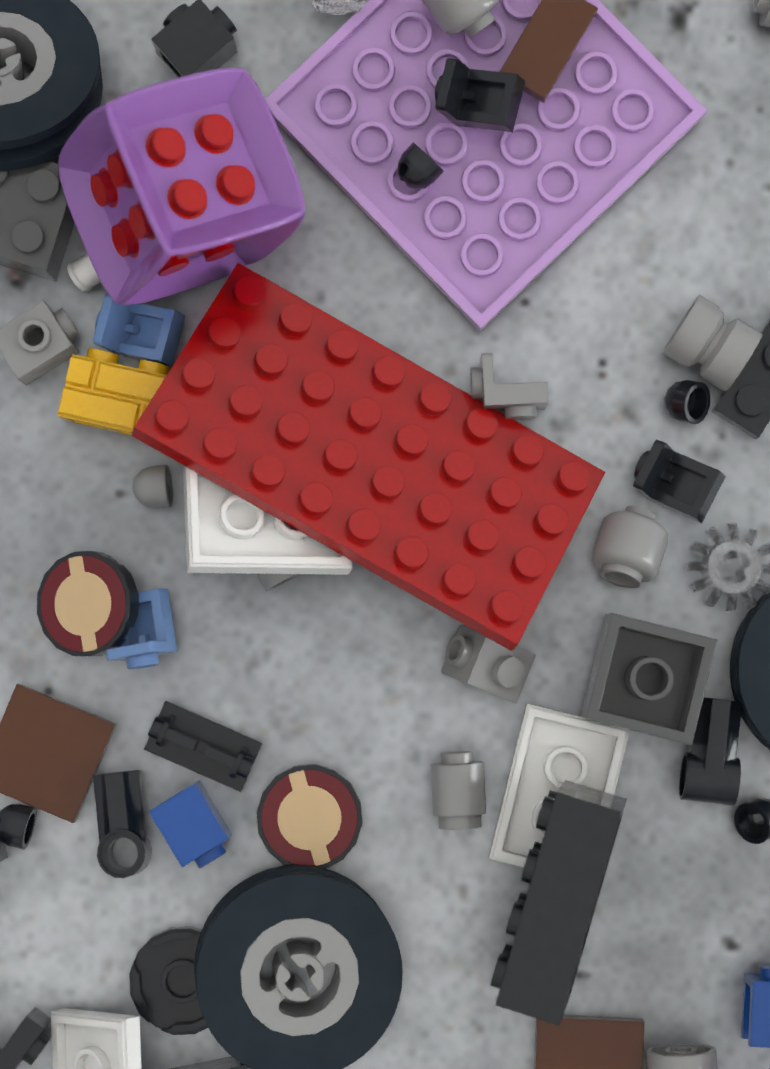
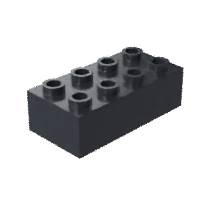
M565 780L557 792L550 790L548 797L545 796L536 825L537 829L545 831L542 843L535 841L533 849L529 850L521 881L530 884L527 894L520 893L518 901L513 905L506 928V934L515 936L512 946L505 945L503 953L498 957L490 986L500 989L496 1006L560 1026L569 1002L626 805V798Z

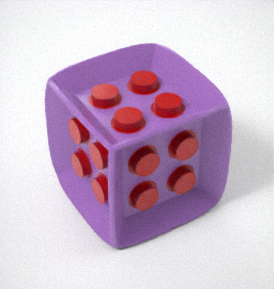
M228 67L203 71L149 85L121 95L87 115L64 144L58 159L60 181L74 223L99 280L117 305L149 302L222 279L231 274L237 263L246 266L265 258L299 228L305 216L303 193L291 157L262 92L244 68Z

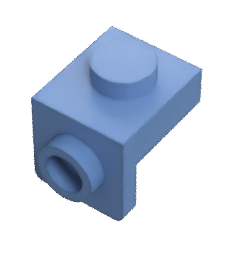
M107 293L104 297L102 308L96 317L93 343L120 356L172 366L186 315L173 309L140 303L117 305Z
M157 588L138 592L139 613L135 625L129 628L127 635L123 638L126 640L120 647L106 650L107 661H126L127 669H139L159 665L158 655L177 652L168 589Z

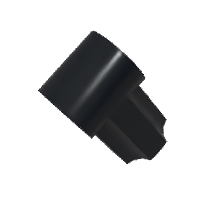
M703 698L693 743L689 745V751L684 753L679 778V797L681 800L731 806L736 804L741 778L740 759L736 758L742 709L741 702Z
M140 770L93 775L100 842L97 850L99 865L106 874L114 878H126L138 874L147 867L152 855V847L147 838ZM121 837L133 841L138 850L137 860L130 868L118 865L112 856V848Z

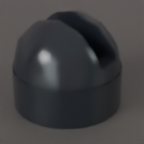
M414 142L403 152L397 166V173L401 181H404L409 188L415 190L427 188L444 172Z
M691 380L675 382L667 389L664 404L672 418L680 422L698 424L703 421L709 411L710 391L707 385L702 382Z
M767 798L751 799L741 804L735 811V827L740 836L747 842L761 844L770 839V800ZM760 814L763 820L755 823L753 815Z
M21 804L8 805L0 811V842L25 850L34 831L37 814L36 808Z

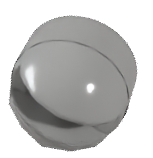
M168 465L151 466L142 469L134 478L132 486L138 501L144 506L151 508L171 507L173 490Z

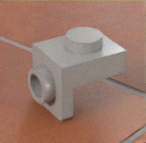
M482 353L480 367L470 369L472 399H481L483 409H496L499 412H505V419L526 420L536 418V410H545L549 403L548 382L494 384L492 353Z
M460 625L455 637L451 639L446 648L445 661L441 672L516 704L536 655L517 646L513 651H510L465 625Z

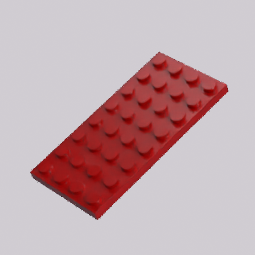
M237 263L137 421L131 435L510 651H513L519 644L605 474V471L513 419H505V414L498 410L483 409L482 401L472 399L470 394L240 263Z

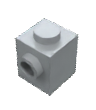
M43 300L0 327V352L16 378L27 386L70 359L72 354L76 355L79 353L71 340L78 336L79 332L63 308L54 312Z

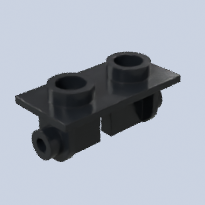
M165 701L159 716L155 717L148 733L150 737L144 750L241 792L262 743Z

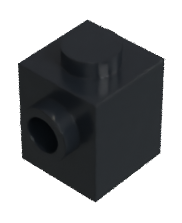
M196 0L190 6L182 4L174 9L163 22L165 28L151 39L158 56L178 78L218 69L237 53L235 40L232 36L237 31L236 27L218 6L210 11L202 0Z

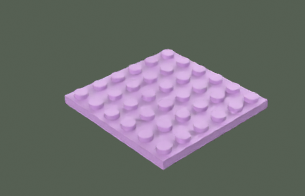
M369 0L265 99L278 125L479 331L488 325L707 113V109L599 0H585L598 7L597 14L545 102L543 103L523 91L513 132L456 126L436 110L435 87L437 80L443 75L448 58L459 59L469 69L500 72L541 0H499L490 10L495 20L470 38L465 30L453 35L446 34L422 0ZM413 142L444 170L434 183L424 189L415 190L409 188L404 181H401L397 173L398 161L401 155Z

